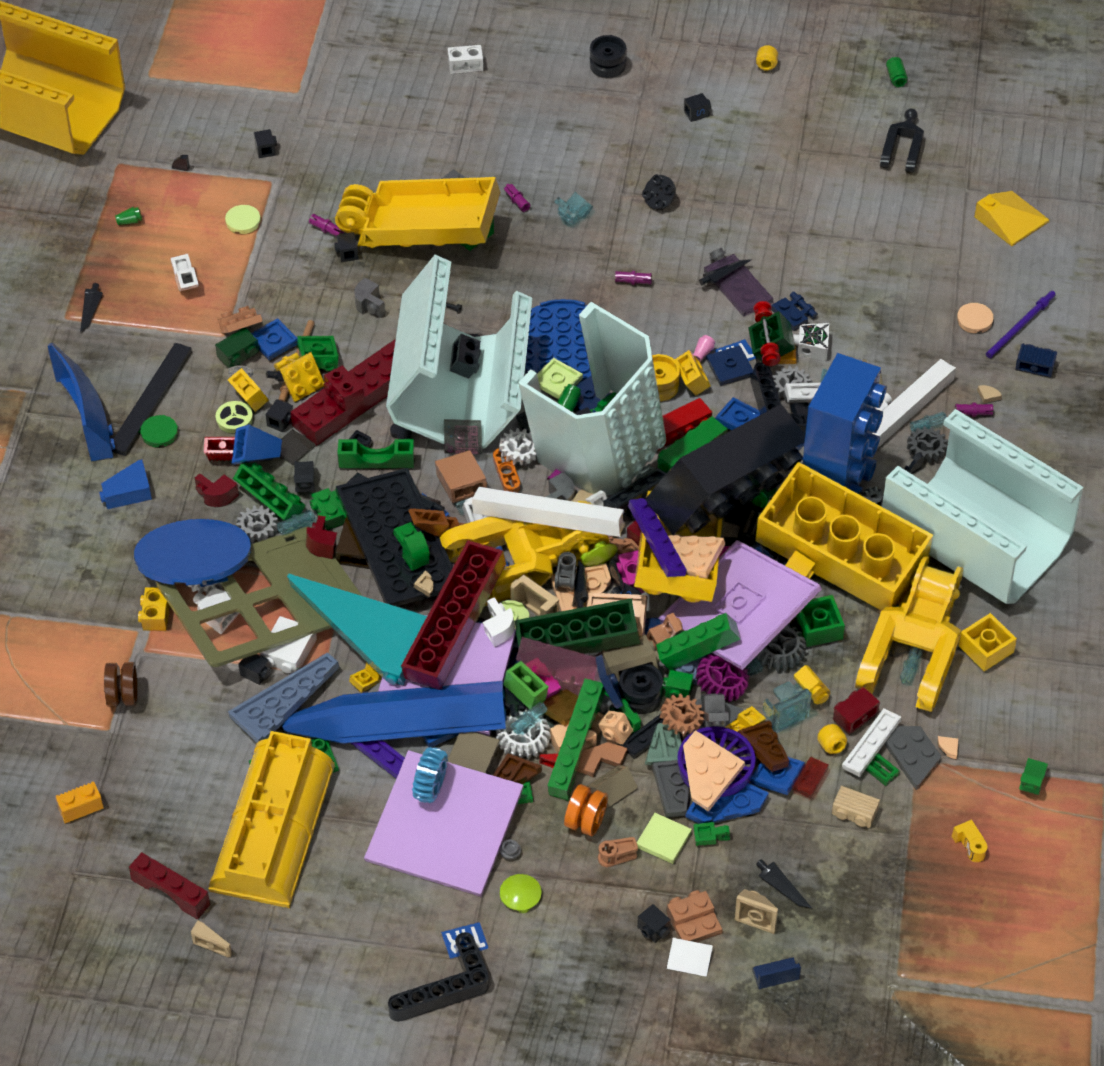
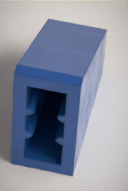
M249 424L236 428L232 464L268 461L278 458L281 453L282 439Z
M142 459L101 483L102 491L99 492L101 502L106 503L107 509L151 500L150 487Z

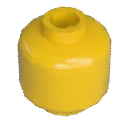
M770 45L762 46L757 51V66L762 70L774 69L778 63V51Z
M836 724L824 726L817 736L819 744L829 754L842 752L847 744L845 733Z

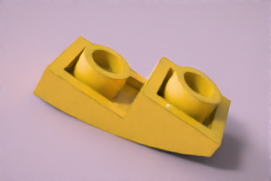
M366 663L365 669L350 675L349 682L361 693L369 690L382 680V676L368 663Z

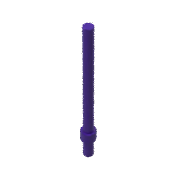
M1051 290L1045 297H1041L1036 302V305L986 352V356L992 358L1040 310H1044L1049 305V302L1056 296V293Z

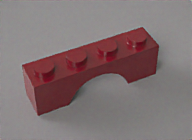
M143 852L129 866L132 881L147 890L154 887L165 892L177 903L182 911L197 920L210 906L208 891Z

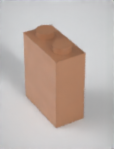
M470 450L435 461L436 475L452 503L474 497L479 487L487 488L486 477Z

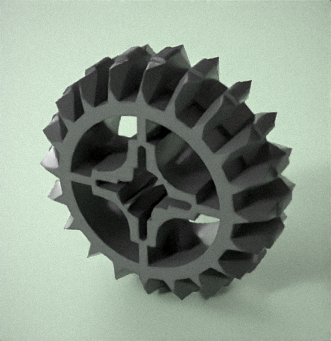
M788 624L756 656L757 662H761L762 667L768 665L769 670L776 668L777 672L781 668L785 672L788 667L793 669L795 665L800 664L806 652V641L802 637V632H797L796 627L790 628L791 626Z

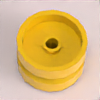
M662 354L652 355L660 402L669 400L679 390L680 367L678 362L670 356Z

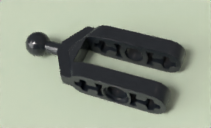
M910 108L904 114L906 121L890 125L881 155L880 167L889 168L897 135L913 138L905 171L914 173L924 130L913 123L917 119L918 113L915 109Z

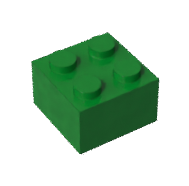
M833 595L812 599L794 617L799 632H802V637L805 638L806 647L843 640L845 624Z

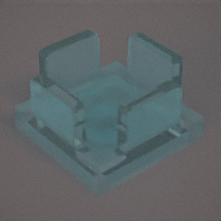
M786 682L773 690V693L780 702L772 705L768 698L763 702V712L771 721L773 731L778 733L809 717L811 692L807 688L803 690L798 683L793 686L791 682Z

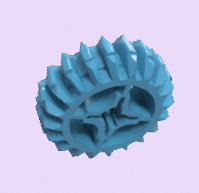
M429 747L420 757L412 788L413 797L420 802L431 803L435 801L438 793H440L448 762L446 751L436 747Z

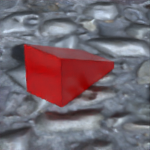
M559 753L541 754L539 756V764L554 768Z

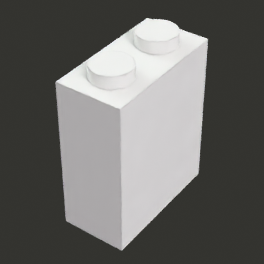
M280 616L271 632L276 633L296 626L298 623ZM310 634L304 638L260 652V655L269 659L270 667L280 669L285 673H294L302 667L317 640L316 634Z

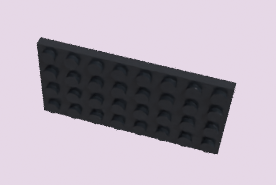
M408 468L336 486L337 496L384 603L400 606L429 598L414 588V583L425 571L431 575L433 581V592L430 597L439 595L453 566L445 548L442 547L440 537L416 527L409 513L410 508L427 509ZM409 522L413 524L417 532H422L429 548V564L415 570H411L403 559V547L393 534L395 528Z

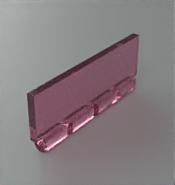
M524 637L521 639L516 661H522L530 670H532L533 665L537 666L535 671L537 675L550 678L552 671H555V680L569 684L573 676L575 677L573 685L582 687L585 678L594 680L597 669L596 657Z

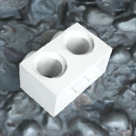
M481 45L449 47L448 63L450 74L483 71Z

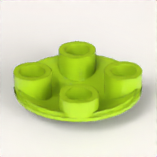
M600 541L593 550L581 555L582 564L585 567L605 564L615 556L618 547L615 544H606L605 541Z
M526 874L512 875L500 887V900L508 908L517 910L520 913L528 912L541 898L540 884L535 878Z

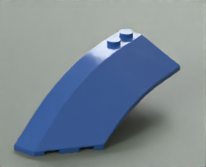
M49 343L48 350L56 382H61L81 415L90 460L97 461L113 458L112 450H115L114 438L110 439V436L113 435L112 425L107 424L102 403L94 386L78 364L54 343Z

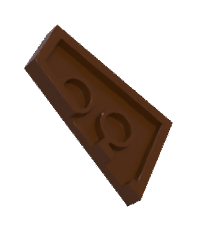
M770 720L738 730V733L750 742L755 756L771 772L788 767L789 758L783 746L779 744L777 740L778 735L773 731Z

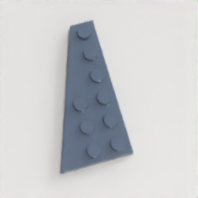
M329 653L322 655L228 711L229 717L257 743L268 739L270 732H275L339 668L338 661Z

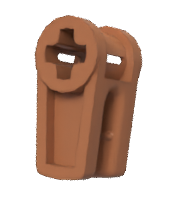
M629 837L603 841L598 849V862L603 867H611L636 859L638 845L635 838Z

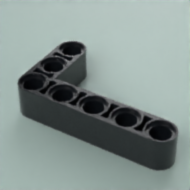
M762 362L756 363L750 381L761 415L781 403L770 367ZM790 414L806 434L807 414Z
M462 932L455 939L456 955L463 972L391 996L388 1000L389 1017L393 1021H404L482 995L488 991V971L475 939L470 933ZM475 962L476 964L470 965L468 963ZM476 980H483V982H481V983H478V982H475V981H476ZM458 986L463 987L462 989H455ZM436 993L443 994L441 996H435ZM416 1000H422V1002H420V1003H416V1002H414V1001H416ZM397 1006L402 1007L401 1009H398V1010L394 1009V1008L397 1007Z

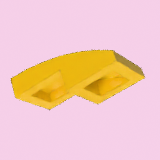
M751 706L739 713L737 719L725 728L738 732V730L763 723L766 718Z

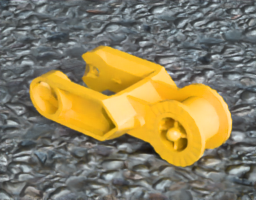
M577 501L579 503L592 504L587 501ZM492 516L451 528L440 537L442 547L445 548L452 563H456L467 540L493 548L507 545L514 565L504 567L488 600L495 598L497 602L511 598V584L523 575L539 586L546 583L553 575L552 568L558 566L559 556L562 553H573L576 557V566H578L579 561L582 563L581 555L593 550L598 542L605 541L606 544L610 543L608 535Z
M923 556L916 575L911 579L912 588L910 589L907 603L903 602L901 607H885L881 611L862 659L855 688L861 689L864 687L870 693H873L893 640L933 652L922 678L915 706L922 710L933 712L960 638L961 629L949 622V616L952 612L954 601L960 596L958 589L964 570L963 567L958 566L955 573L951 574L928 567L929 557Z

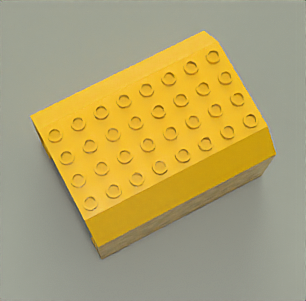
M0 1V20L6 46L0 70V129L73 154L84 155L118 113L125 91V82L118 39Z

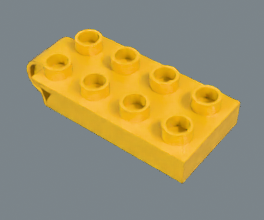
M495 177L379 181L376 193H373L368 187L354 184L346 187L343 192L342 200L335 216V223L338 228L346 233L354 232V234H361L357 246L375 248L387 245H400L402 247L433 244L435 246L464 243L477 245L479 243H486L501 192Z
M711 514L708 516L711 521L697 533L692 534L686 528L675 535L714 536L721 538L722 519L717 520ZM658 517V519L660 520V522H661L663 528L665 529L667 535H668V536H669V535H672L671 532L668 530V528L664 525V523H663V522L661 521V519ZM641 531L634 587L642 588L643 591L652 595L662 593L678 595L684 600L693 603L700 602L701 600L712 602L717 584L719 557L707 578H699L697 575L696 577L689 575L666 577Z

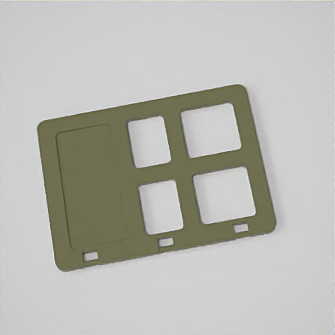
M307 527L251 544V553L248 556V561L253 560L270 583V587L246 594L231 574L227 576L228 581L220 583L230 597V600L197 611H191L174 585L155 581L157 587L210 666L219 667L304 638L310 634L313 635L332 628L291 587L287 578L288 574L362 596L334 556L333 559L315 556L306 548ZM294 537V540L286 542L285 540ZM278 598L284 603L298 625L272 633L254 606ZM235 612L241 613L257 639L218 651L200 624Z

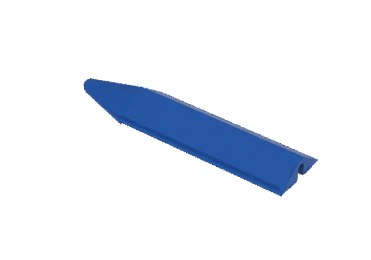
M503 680L444 685L441 690L432 687L343 694L293 713L282 724V728L288 733L341 744L506 729Z

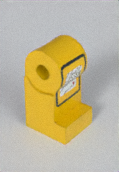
M969 820L955 826L952 832V838L955 843L962 842L968 851L967 856L971 861H983L986 856L987 843L974 822Z

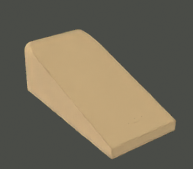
M198 920L191 931L193 944L231 958L230 944Z

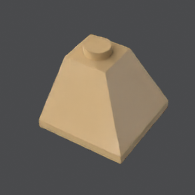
M744 889L736 899L735 920L775 934L778 908L758 892Z

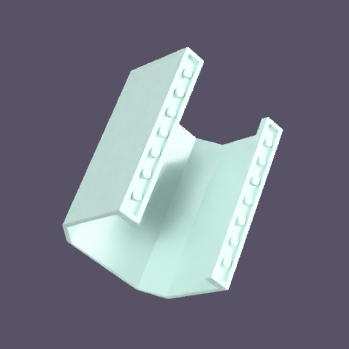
M434 255L402 294L386 407L394 424L444 445H449V447L452 446L454 449V429L458 427L459 440V427L460 430L462 427V442L464 443H460L461 446L458 443V447L456 443V448L463 447V449L456 450H471V448L475 450L477 447L478 449H483L495 439L521 410L522 396L518 383L524 377L532 297L516 291L512 297L510 319L498 333L473 337L443 324L451 261ZM461 333L481 341V355L478 359L480 367L477 373H474L469 379L449 371L452 345ZM467 427H477V437L479 438L475 442H471V444L469 442L468 446Z
M590 302L579 314L595 394L597 398L602 400L610 390L617 393L605 409L601 412L589 414H574L541 393L537 373L531 369L518 384L538 463L552 472L555 469L561 473L565 472L573 481L574 486L592 494L601 490L608 496L616 494L631 484L632 479L642 472L644 465L653 459L656 451L665 445L666 434L649 336Z
M955 409L944 420L943 425L950 429L947 452L934 478L926 484L897 466L886 477L882 507L933 534L930 556L954 571L958 566L963 567V577L1005 604H1015L1060 557L1074 532L1083 487Z

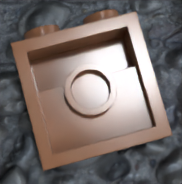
M245 306L239 308V312L232 314V311L221 314L222 318L217 320L221 332L229 333L262 322L261 314L257 315L255 308Z
M696 890L691 892L687 898L675 897L667 904V915L671 919L679 939L699 942L722 934V927L714 913V906L706 891L700 892Z

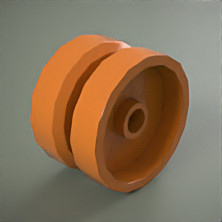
M579 784L569 801L564 826L572 830H577L581 826L582 833L593 837L602 823L607 808L608 794L599 790L592 794L590 787Z

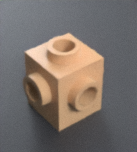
M608 711L598 724L607 742L624 744L633 732L627 716L622 712Z

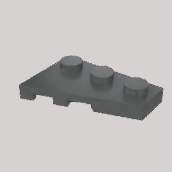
M678 760L653 763L652 770L665 817L686 816L689 787L684 783L679 774Z

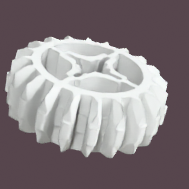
M527 708L524 712L518 710V717H512L510 712L509 716L505 718L506 729L496 730L497 739L500 740V749L504 750L506 755L511 753L520 758L527 757L528 760L531 758V755L537 758L538 752L543 753L544 748H548L551 739L547 720L543 719L541 714L536 715L535 710L529 713Z

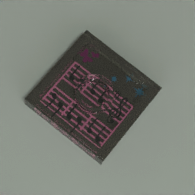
M444 419V453L459 454L470 450L472 454H482L481 420Z

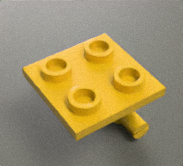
M295 352L288 357H283L281 361L274 364L275 369L280 370L293 402L323 387V378L311 352L300 358Z

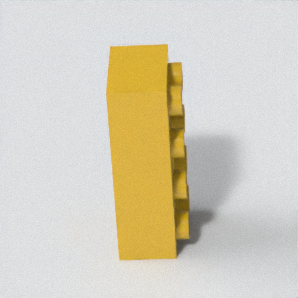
M800 462L795 465L758 517L756 542L787 559H790L793 553L798 551L815 563L812 568L814 574L881 611L885 607H896L910 586L911 579L916 575L922 557H929L933 534Z

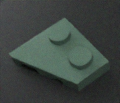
M658 723L652 737L645 765L678 760V751L681 745L679 732L676 735L674 729L667 730L668 724Z

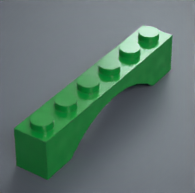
M584 679L547 785L550 796L569 800L588 733L600 710L605 695V688L601 682Z

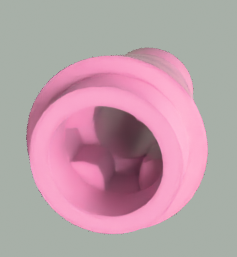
M707 335L699 338L693 355L700 363L715 348L714 339Z

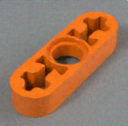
M498 448L493 452V462L503 490L518 493L520 491V480L513 461L507 462L506 457H503L504 462L502 463L501 457H499L501 456V451ZM504 469H510L512 472L509 474H504L501 471ZM509 480H511L512 485L514 487H511V485H509Z

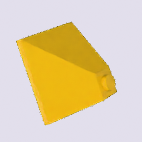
M1013 191L989 194L976 203L974 217L1010 246H1014L1049 222L1047 217Z

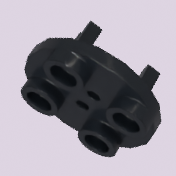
M655 174L647 182L642 192V197L648 206L656 210L667 208L676 198L675 184L671 178L665 175Z

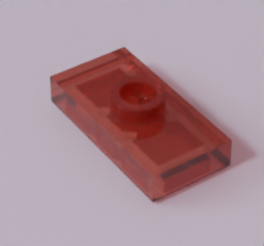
M810 756L793 785L792 791L812 798L827 772L829 764Z

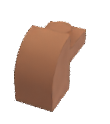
M674 613L666 615L663 624L649 629L646 636L649 641H653L656 651V644L676 636L684 630L680 619L676 618Z

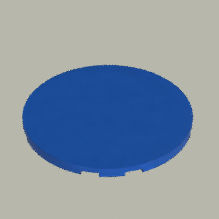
M557 299L542 302L539 306L531 308L525 374L530 369L538 374L555 358L582 373L583 379L580 382L592 376L579 314L587 306L585 302Z
M190 519L166 524L146 534L134 549V559L138 570L152 580L175 585V582L186 583V585L202 584V581L220 580L238 571L248 561V556L251 553V543L248 535L233 524L212 519Z

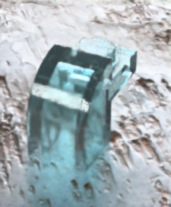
M576 192L573 193L567 202L560 197L555 200V203L559 206L557 214L569 224H576L584 219L593 208L590 203Z

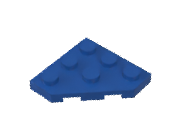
M748 783L739 792L730 796L720 797L709 811L692 802L686 812V818L699 824L717 823L758 813L766 802L769 792Z

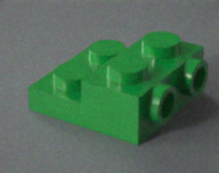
M297 336L299 358L311 352L318 369L331 371L338 367V352L334 336Z
M327 488L311 494L310 506L313 511L317 512V518L318 515L326 516V530L345 523L347 516L336 491L331 492Z

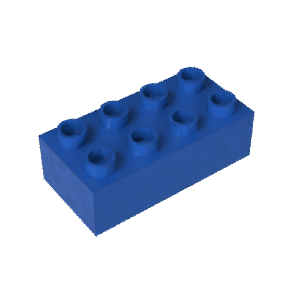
M837 353L808 406L802 464L859 494L863 492V487L858 486L861 480L870 482L876 469L877 460L871 458L874 457L877 451L880 436L873 433H877L883 418V411L876 408L881 407L886 395L887 386L879 384L881 367Z

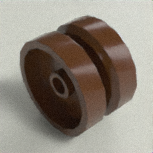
M124 662L121 673L117 663L105 664L104 692L107 707H118L121 702V695L125 706L137 705L138 680L135 662Z

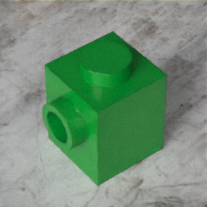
M670 670L669 676L664 677L663 689H666L665 697L671 698L674 695L678 698L679 694H682L683 698H686L687 695L690 696L694 674Z

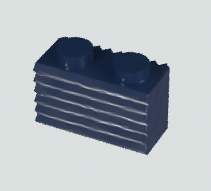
M1022 343L1015 369L1052 377L1057 351Z

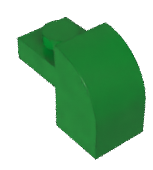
M411 522L395 528L393 534L403 547L402 557L410 569L415 570L429 564V548L422 532H417Z
M1028 758L1024 773H1022L1019 789L1039 795L1048 764Z

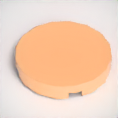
M980 303L965 304L957 313L958 325L966 332H986L993 324V313L990 308Z

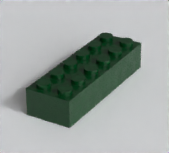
M632 598L515 620L519 654L524 664L535 658H538L541 662L640 644Z

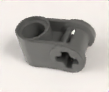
M564 552L559 556L554 588L567 587L574 590L576 557L573 553Z

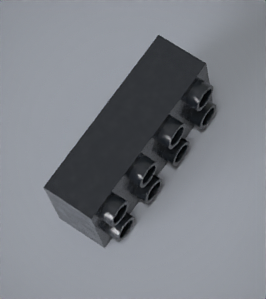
M780 404L681 457L645 500L672 535L686 528L692 534H695L711 521L708 517L709 515L713 514L717 520H720L736 507L734 501L739 500L742 506H744L761 493L759 487L763 486L769 492L785 480L781 470L784 469L785 472H788L798 462L803 460V456L799 451L805 444V433L783 405Z

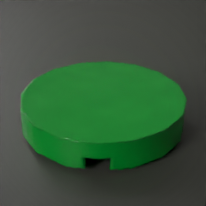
M156 415L149 417L143 422L140 433L143 442L149 446H167L177 438L178 427L171 417Z

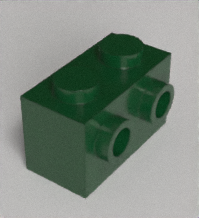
M245 327L215 344L217 357L229 369L259 352L258 339Z

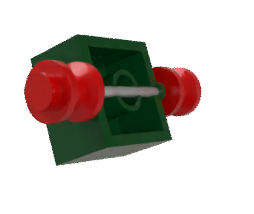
M760 301L753 307L757 323L748 327L752 353L763 364L775 366L780 362L783 355L795 350L791 323L779 311L772 314L769 302Z

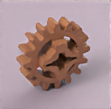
M679 694L678 698L672 695L670 699L667 698L660 710V718L664 719L662 724H668L667 730L674 729L676 735L679 731L682 732L683 736L687 732L691 734L694 730H699L704 721V711H700L702 705H696V699L689 700V695L686 698H683L682 694Z

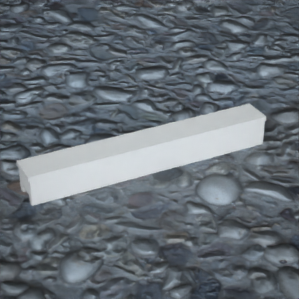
M940 359L883 410L881 425L877 433H873L880 436L878 447L954 380L956 367Z
M479 487L474 497H472L473 514L617 537L621 536L625 526L623 509Z

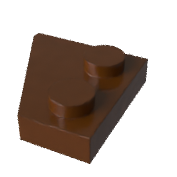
M508 753L493 776L523 784L540 774L542 766Z

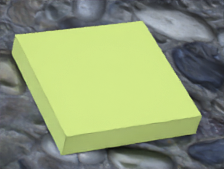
M553 358L537 374L540 389L559 399L564 387L568 384L576 386L583 379V374Z
M654 813L637 841L638 849L673 864L688 840L692 829Z

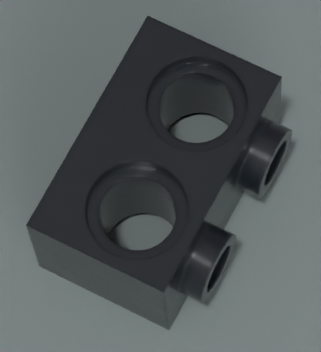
M461 333L452 345L449 371L468 379L474 373L476 374L480 367L478 359L481 355V341Z

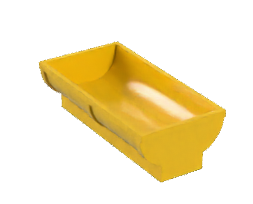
M271 731L268 739L261 740L256 744L214 874L209 883V892L290 908L335 767V763L327 754L312 747L311 739Z

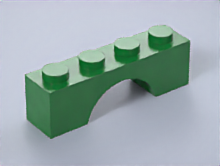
M338 439L337 455L339 468H414V439H395L390 446L381 449L365 447L357 439Z

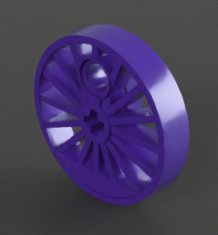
M712 726L696 730L715 743V738H721L719 746L724 748L726 740L731 741L725 749L743 760L745 765L750 764V767L744 766L721 797L730 796L742 790L751 780L755 767V753L750 742L740 733L725 727ZM693 733L688 735L681 743L677 758L679 774L689 788L683 745Z

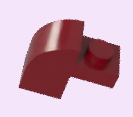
M198 474L195 477L196 491L203 495L204 504L207 506L223 507L239 496L238 484L225 474L214 483L202 474Z
M318 515L316 523H312V528L307 527L306 548L315 556L333 559L337 532L325 530L326 516Z

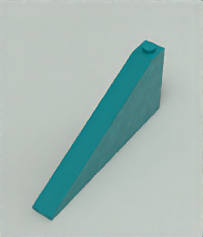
M288 574L287 578L291 587L378 674L392 685H404L406 679L404 678L401 665L427 618L426 615Z

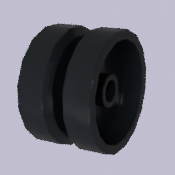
M602 35L595 38L590 44V69L592 72L605 78L615 77L624 72L626 68V43L621 38L613 35Z
M648 663L625 669L620 675L619 691L621 698L628 702L630 709L634 713H651L662 702V674L655 666Z

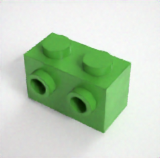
M519 661L506 671L503 685L530 710H533L546 700L549 686L522 661Z

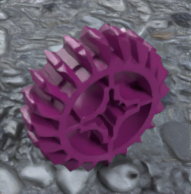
M708 654L701 660L696 669L695 679L698 680L697 686L701 687V692L724 694V699L728 703L732 702V700H738L739 697L744 695L748 687V669L741 670L716 654Z

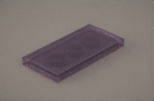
M732 254L704 267V272L713 271L739 261L735 254ZM745 266L740 267L714 283L742 316L754 312V305L760 301L773 303L774 298Z

